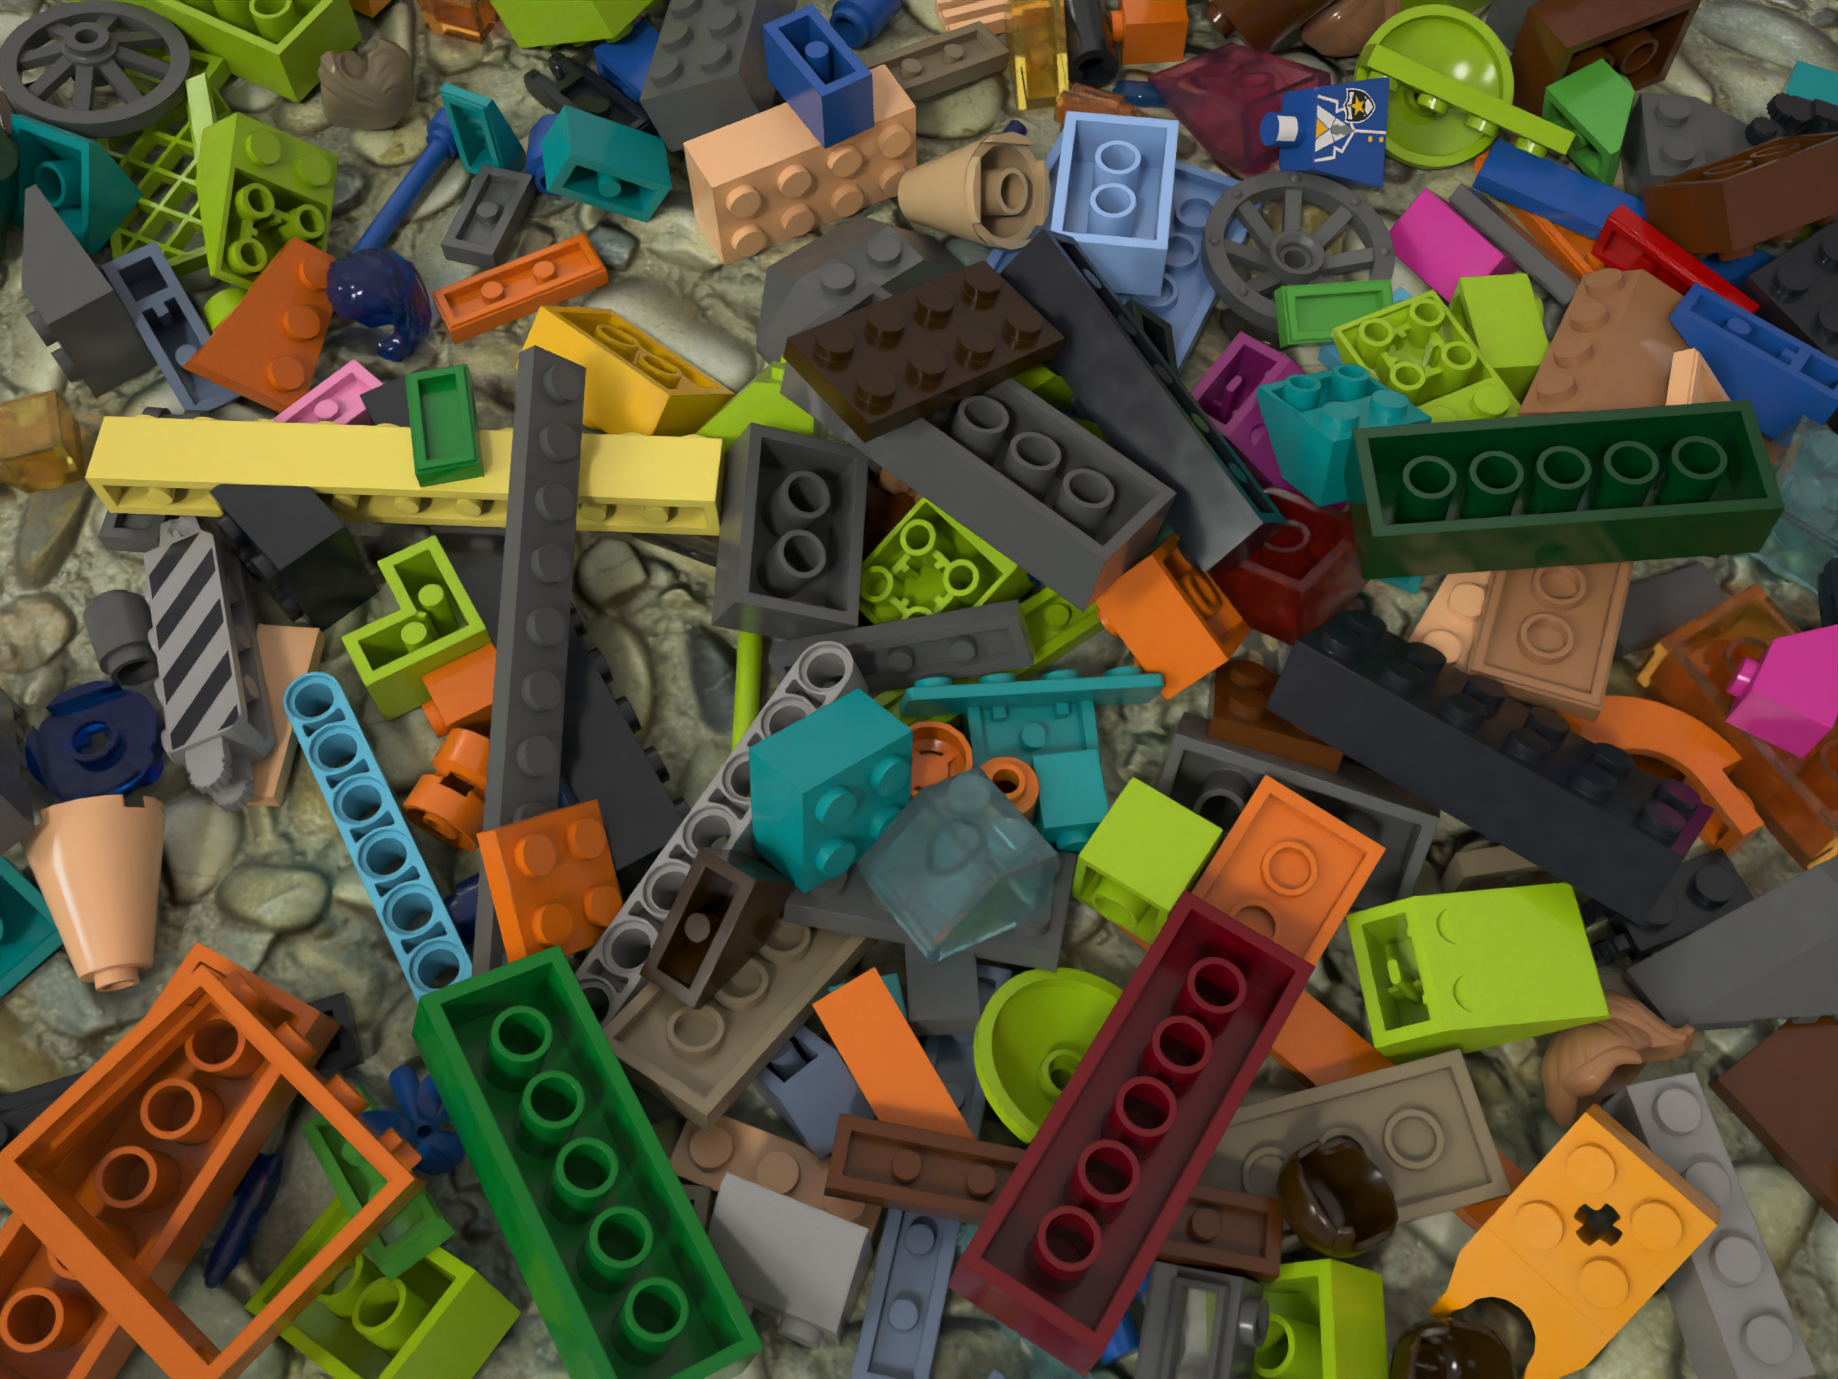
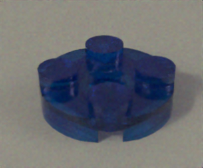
M88 682L61 693L45 707L51 714L42 722L39 730L32 725L26 738L25 757L31 774L48 792L57 797L62 803L102 795L123 794L125 798L140 787H147L153 784L163 771L161 757L164 749L161 747V732L165 729L160 714L148 699L138 691L135 693L131 690L122 689L115 682ZM102 733L109 740L108 744L101 751L95 754H82L83 749L92 745L93 735Z

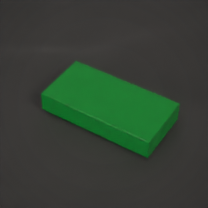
M468 364L405 374L414 468L420 487L483 477L484 469L473 381Z

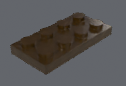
M982 260L790 336L786 341L783 358L853 432L866 443L1059 357L1065 337L985 260Z

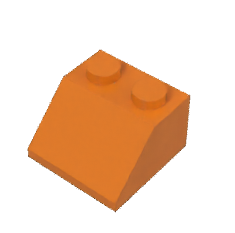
M1175 531L1138 558L1094 601L1097 604L1096 611L1100 622L1111 635L1121 637L1135 656L1134 665L1142 669V674L1160 673L1163 675L1164 688L1160 692L1166 700H1169L1227 662L1254 627L1251 620L1216 573H1204L1203 570L1194 568L1185 560L1177 547V541L1180 538Z

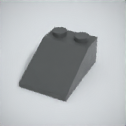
M1641 93L1630 116L1621 154L1625 193L1643 200L1641 188L1753 147L1754 144L1746 138L1745 128L1748 124L1697 97Z
M35 184L25 189L21 288L36 309L25 316L47 347L56 342L61 348L51 352V355L69 381L73 383L82 378L95 398H98L158 364L113 288Z

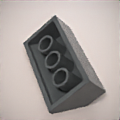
M1187 712L1183 713L1175 731L1157 791L1223 829L1215 854L1264 776L1268 775L1386 848L1346 915L1412 896L1440 820V809L1380 774L1341 762L1336 773L1207 737V719ZM1345 916L1344 919H1343V922H1346V923H1347L1346 916Z

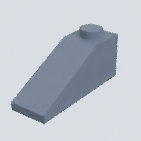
M156 241L101 265L185 411L201 410L212 413L244 397L182 368L191 356L200 350L210 338V335Z

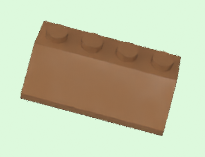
M1605 268L1593 273H1584L1519 409L1518 416L1665 406L1674 352L1691 349L1669 320V317L1685 296L1643 269L1620 271L1616 268Z

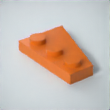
M295 236L284 244L250 285L244 297L220 321L210 338L200 350L191 356L182 368L276 412H283L309 392L347 263Z

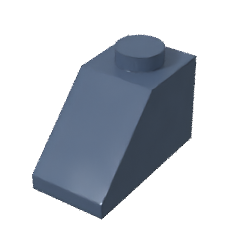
M804 1025L798 1029L751 1082L792 1135L820 1161L833 1150L840 1113L873 1119L876 1116L838 1052Z

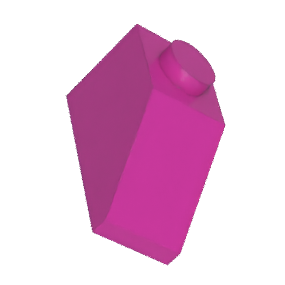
M1838 624L1775 638L1756 661L1746 656L1737 667L1726 689L1727 693L1736 698L1725 722L1803 759L1833 728L1838 716Z

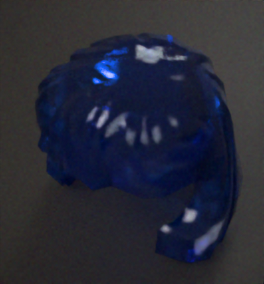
M375 247L359 248L356 252L349 251L346 253L345 258L338 257L329 264V269L326 272L327 287L325 293L328 296L329 302L332 303V309L339 314L341 319H353L367 328L394 325V333L387 340L376 343L377 354L391 362H402L407 356H412L419 343L428 337L432 320L429 296L415 264L394 250L378 249Z

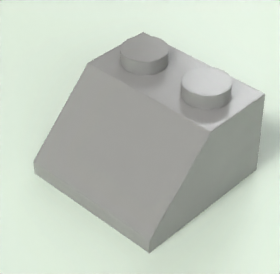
M726 1172L719 1188L707 1236L749 1318L753 1309L781 1320L777 1332L812 1348L818 1349L822 1338L840 1345L874 1260L869 1229Z

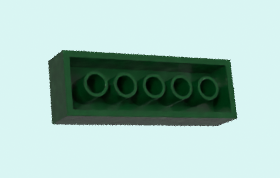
M1751 399L1356 428L1352 431L1343 474L1362 580L1759 553L1785 509Z

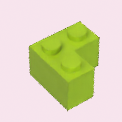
M436 535L377 561L400 610L341 637L365 687L386 722L432 699L421 678L422 675L492 642L484 623Z

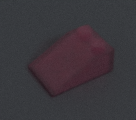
M1230 42L1147 76L1148 87L1216 161L1234 167L1243 174H1257L1268 170L1271 163L1279 160L1280 147H1268L1261 142L1259 130L1264 115L1270 111L1281 112L1282 97L1285 92L1331 85L1330 72L1268 53L1257 57L1248 47Z

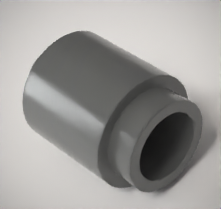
M122 589L110 590L98 595L84 610L83 621L101 671L110 675L113 683L121 686L138 685L155 678L159 674L157 656L153 652L148 639V631L153 628L151 610L144 596Z

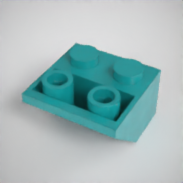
M1339 364L1331 370L1309 375H1290L1285 380L1258 386L1256 394L1282 478L1319 507L1348 500L1343 474L1353 429L1431 423L1432 417L1409 403V399L1405 395L1390 390L1371 377L1367 369L1355 364Z

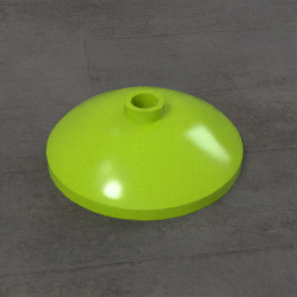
M1427 4L1415 6L1394 15L1383 23L1369 38L1359 55L1355 67L1353 82L1367 80L1370 71L1357 65L1366 46L1377 43L1511 105L1513 102L1514 76L1505 47L1498 36L1478 17L1465 10L1448 5ZM1401 85L1397 94L1389 92L1385 154L1405 165L1431 170L1462 164L1487 148L1501 131L1498 130L1495 138H1491L1466 127L1465 123L1469 116L1449 108L1446 116L1425 109L1416 104L1414 91Z
M1057 967L1056 972L1037 968L1018 974L1004 983L992 995L981 1012V1018L976 1025L973 1053L976 1073L981 1088L1001 1121L1028 1146L1062 1093L1054 1083L1060 1085L1062 1089L1065 1088L1124 991L1115 984L1089 972Z

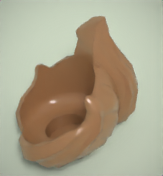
M1335 0L1301 25V41L1314 48L1320 54L1329 57L1359 54L1369 38L1383 23L1403 11L1402 1Z
M1605 989L1604 993L1611 1019L1557 1031L1550 1040L1542 1059L1541 1077L1546 1094L1545 1109L1550 1117L1555 1119L1561 1129H1570L1594 1103L1600 1106L1605 1099L1612 1098L1623 1087L1630 1085L1648 1061L1672 1060L1684 1055L1692 1046L1695 1028L1689 1024H1685L1680 1028H1674L1639 1000L1611 989Z

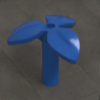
M404 1065L395 1068L390 1073L388 1082L399 1111L392 1108H380L363 1112L361 1115L381 1135L392 1126L410 1143L413 1141L418 1143L417 1151L423 1157L415 1165L418 1170L429 1175L448 1173L462 1162L465 1150L456 1132L439 1129L438 1125L448 1123L451 1119L430 1074L428 1073L420 1083L417 1073L412 1067Z

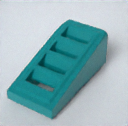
M445 82L439 89L464 171L477 175L482 164L521 172L526 165V152L494 100Z

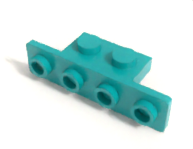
M1137 666L1117 667L1104 672V677L1080 678V673L1076 670H1057L1042 675L1041 680L1017 681V676L1014 674L998 673L978 679V684L953 685V679L948 677H930L918 680L914 683V687L906 689L899 703V712L901 718L963 714L965 738L972 749L973 777L983 763L997 757L1017 758L1031 767L1032 756L1097 749L1101 763L1094 707L1148 703L1164 688L1162 674H1142V669Z

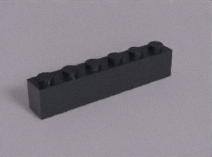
M1043 228L999 275L1065 337L1059 357L1043 363L1044 366L1055 375L1061 376L1073 392L1070 396L1073 406L1086 420L1096 423L1108 440L1106 444L1177 492L1164 520L1169 523L1180 538L1177 541V547L1185 560L1194 568L1203 570L1204 573L1232 572L1283 529L1288 522L1075 239L1071 236Z

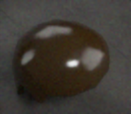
M1316 1140L1290 1154L1287 1161L1281 1165L1276 1185L1282 1216L1307 1248L1339 1260L1359 1256L1392 1236L1399 1220L1394 1194L1379 1168L1358 1147L1349 1142H1343L1334 1147L1319 1149L1322 1144L1319 1140Z
M1452 1317L1428 1318L1414 1322L1410 1329L1403 1331L1393 1347L1389 1379H1515L1510 1352L1492 1329L1481 1323Z

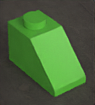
M1602 58L1545 88L1541 118L1575 133L1576 135L1566 154L1588 177L1611 187L1614 186L1628 130L1635 90L1627 77L1618 74Z

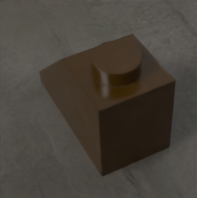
M700 847L639 974L691 1008L701 1009L765 945L795 882L740 850Z

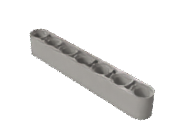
M834 641L818 642L809 646L799 656L574 974L593 1012L609 1003L608 1014L600 1023L602 1029L650 982L639 974L645 961L635 968H630L631 961L640 949L647 946L652 948L670 911L671 903L678 895L700 847L710 848L718 838L724 835H731L728 843L722 849L740 850L758 861L762 857L753 848L751 797H747L750 791L749 747L857 688L868 695V686L850 651L841 643ZM843 676L836 685L830 688H822L829 679Z

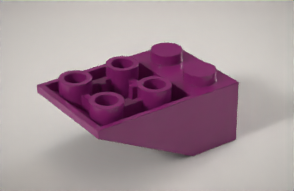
M1240 331L1190 393L1283 517L1321 539L1346 506L1348 500L1319 507L1282 478L1256 398L1257 388L1260 385L1282 381L1287 376L1294 374H1307L1291 358Z

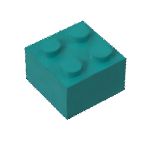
M857 688L749 747L753 848L786 878L795 882L794 885L805 894L824 881L839 877L852 864L880 847L889 846L896 842L903 833L909 830L913 730L861 689Z

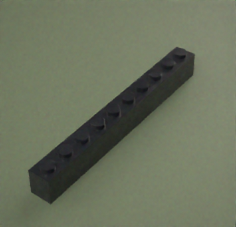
M424 366V367H422V368H420V369H417V370H415V371H413V372H411V373L420 372V371H426L427 369H426V367ZM405 375L359 395L373 426L389 423L400 427H410ZM426 525L431 535H436L484 623L495 649H497L506 528ZM571 602L560 774L564 781L567 782L570 790L574 792L578 802L598 800L614 869L626 896L632 894L691 809L682 796L673 801L670 799L663 786V783L670 780V776L659 753L653 745L644 750L640 746L634 733L642 730L640 722L625 695L616 700L611 695L606 685L614 681L612 673L597 647L588 652L586 651L579 637L587 634L580 615Z

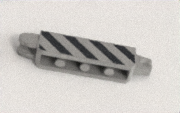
M181 516L178 519H170L160 524L159 547L143 553L146 580L142 582V592L150 607L153 628L148 631V639L153 652L157 656L159 678L155 679L154 686L157 697L164 709L166 729L161 732V740L171 761L176 765H184L187 768V772L191 775L188 779L192 781L190 783L202 794L207 793L211 795L213 793L211 796L214 799L213 802L225 812L230 811L233 813L235 810L240 812L241 808L247 807L248 802H252L251 797L255 795L253 793L255 787L252 785L254 778L251 764L265 759L275 744L246 569L241 562L236 560L220 544L215 535L209 532L207 524L199 516Z

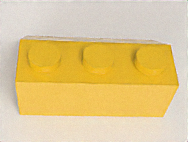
M540 305L522 349L524 351L536 345L586 367L582 424L595 430L604 431L607 434L621 435L627 432H636L646 436L672 437L695 434L721 407L735 396L734 392L612 309Z

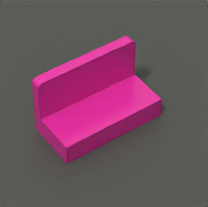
M1424 188L1389 231L1395 255L1449 303L1460 277L1515 274L1520 266L1454 209L1448 200Z

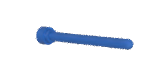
M440 108L427 125L428 135L426 136V142L428 145L344 262L347 263L332 316L337 313L444 160L459 155L445 108Z

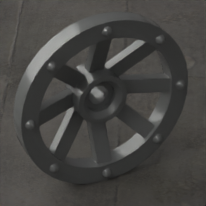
M107 0L81 1L48 9L19 25L6 38L0 48V85L10 107L17 114H23L89 139L121 136L142 130L159 122L171 114L184 101L187 96L185 80L194 77L189 47L180 30L160 14L145 7L126 2ZM117 29H125V30L133 31V32L114 33ZM51 40H55V41L60 42V43H56V44H52V45H48V46L41 47V46H43L44 44H46L47 42H49V41H51ZM163 47L170 56V64L133 50ZM53 64L31 86L26 88L23 85V71ZM125 67L162 81L151 92L142 96L125 75ZM70 77L75 81L72 109L58 107L45 102ZM110 85L125 103V105L110 109L93 110L95 87Z
M1295 171L1269 172L1237 183L1228 189L1213 206L1201 240L1202 265L1215 293L1239 316L1256 326L1278 333L1276 305L1274 301L1264 297V295L1275 291L1281 286L1337 283L1338 281L1326 276L1367 268L1370 269L1368 280L1392 279L1394 272L1395 252L1393 242L1385 223L1378 213L1362 197L1349 188L1328 178ZM1283 199L1282 232L1275 235L1253 205L1265 201ZM1302 201L1318 205L1333 213L1313 235L1301 231ZM1235 217L1248 230L1249 235L1261 251L1224 238L1227 226ZM1348 225L1357 233L1365 246V249L1326 256L1324 251ZM1230 261L1264 274L1244 282L1235 272Z

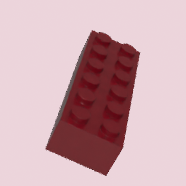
M1185 890L959 1259L948 1287L1085 1377L1104 1353L1316 966Z

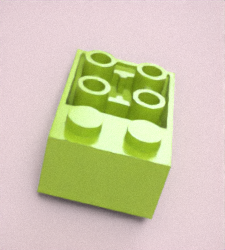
M236 112L204 128L195 183L210 276L248 289L284 244L295 236L326 252L339 156L240 112Z
M1434 289L1337 326L1332 330L1331 334L1343 364H1355L1367 369L1371 377L1390 390L1402 393L1409 399V403L1432 417L1431 423L1518 417L1521 407L1520 403Z
M922 497L862 563L859 611L874 625L1020 599L1039 580Z
M1566 882L1412 896L1346 915L1374 1047L1395 1065L1456 1049H1461L1462 1054L1612 1018L1575 889Z

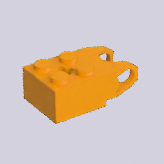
M1594 1103L1460 1250L1447 1291L1428 1312L1434 1317H1449L1453 1311L1465 1308L1476 1299L1491 1296L1506 1299L1522 1309L1531 1321L1536 1337L1534 1354L1526 1367V1371L1519 1379L1561 1378L1585 1368L1718 1226L1722 1211L1600 1106ZM1586 1204L1596 1211L1605 1204L1613 1207L1619 1214L1613 1226L1619 1229L1620 1232L1612 1233L1607 1229L1600 1232L1594 1229L1587 1221L1590 1215L1583 1210V1205Z

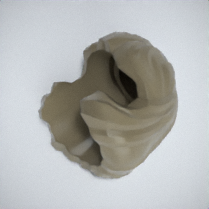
M380 39L376 48L367 53L368 61L361 59L353 50H346L343 53L328 50L321 55L318 75L321 81V99L325 117L338 127L363 130L387 129L406 117L414 97L415 78L412 61L405 49L395 42Z

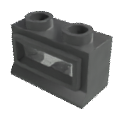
M1154 1260L1151 1266L1134 1379H1251L1255 1349L1263 1345L1269 1327V1306L1267 1301L1262 1299L1264 1285L1244 1277Z

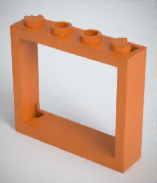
M203 964L0 1152V1198L171 1379H236L428 1184V1181L414 1168L423 1158L417 1149L392 1126L381 1135L361 1115L370 1106L366 1098L339 1073L328 1082L309 1063L318 1053L315 1047L287 1021H284L275 1029L257 1010L266 999L245 977L234 969L225 978ZM218 1010L388 1181L222 1351L206 1337L48 1171Z

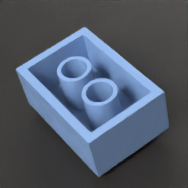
M1066 111L1051 231L1073 237L1115 293L1160 297L1168 249L1179 120Z

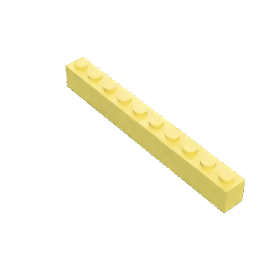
M143 414L133 417L104 416L85 479L110 513L219 517L222 515V512L209 492L219 484L310 487L341 522L506 528L513 428L479 430L484 469L483 477L420 487L415 475L410 427H400L389 423L368 426L340 425L330 421H320L313 424L285 423L270 419H258L255 421L216 420L210 417L175 419L156 418ZM627 432L621 435L582 433L576 530L719 536L726 465L723 438H707L696 434L672 437L646 436L636 432Z

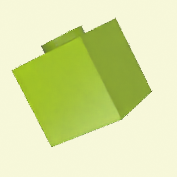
M1132 777L1078 855L1071 896L1097 911L1109 921L1123 927L1152 945L1185 890L1190 893L1192 892L1213 859L1223 829Z

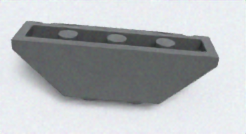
M856 215L767 267L756 350L768 364H771L773 361L780 362L788 337L798 333L870 281H873L894 296L962 269L964 266L935 237Z

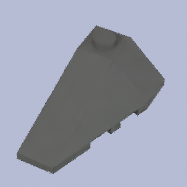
M1838 856L1817 864L1626 969L1622 977L1647 1008L1674 1028H1680L1685 1024L1694 1027L1695 1031L1746 1028L1752 1020L1791 1018L1793 1024L1816 1023L1821 1016L1838 1015Z

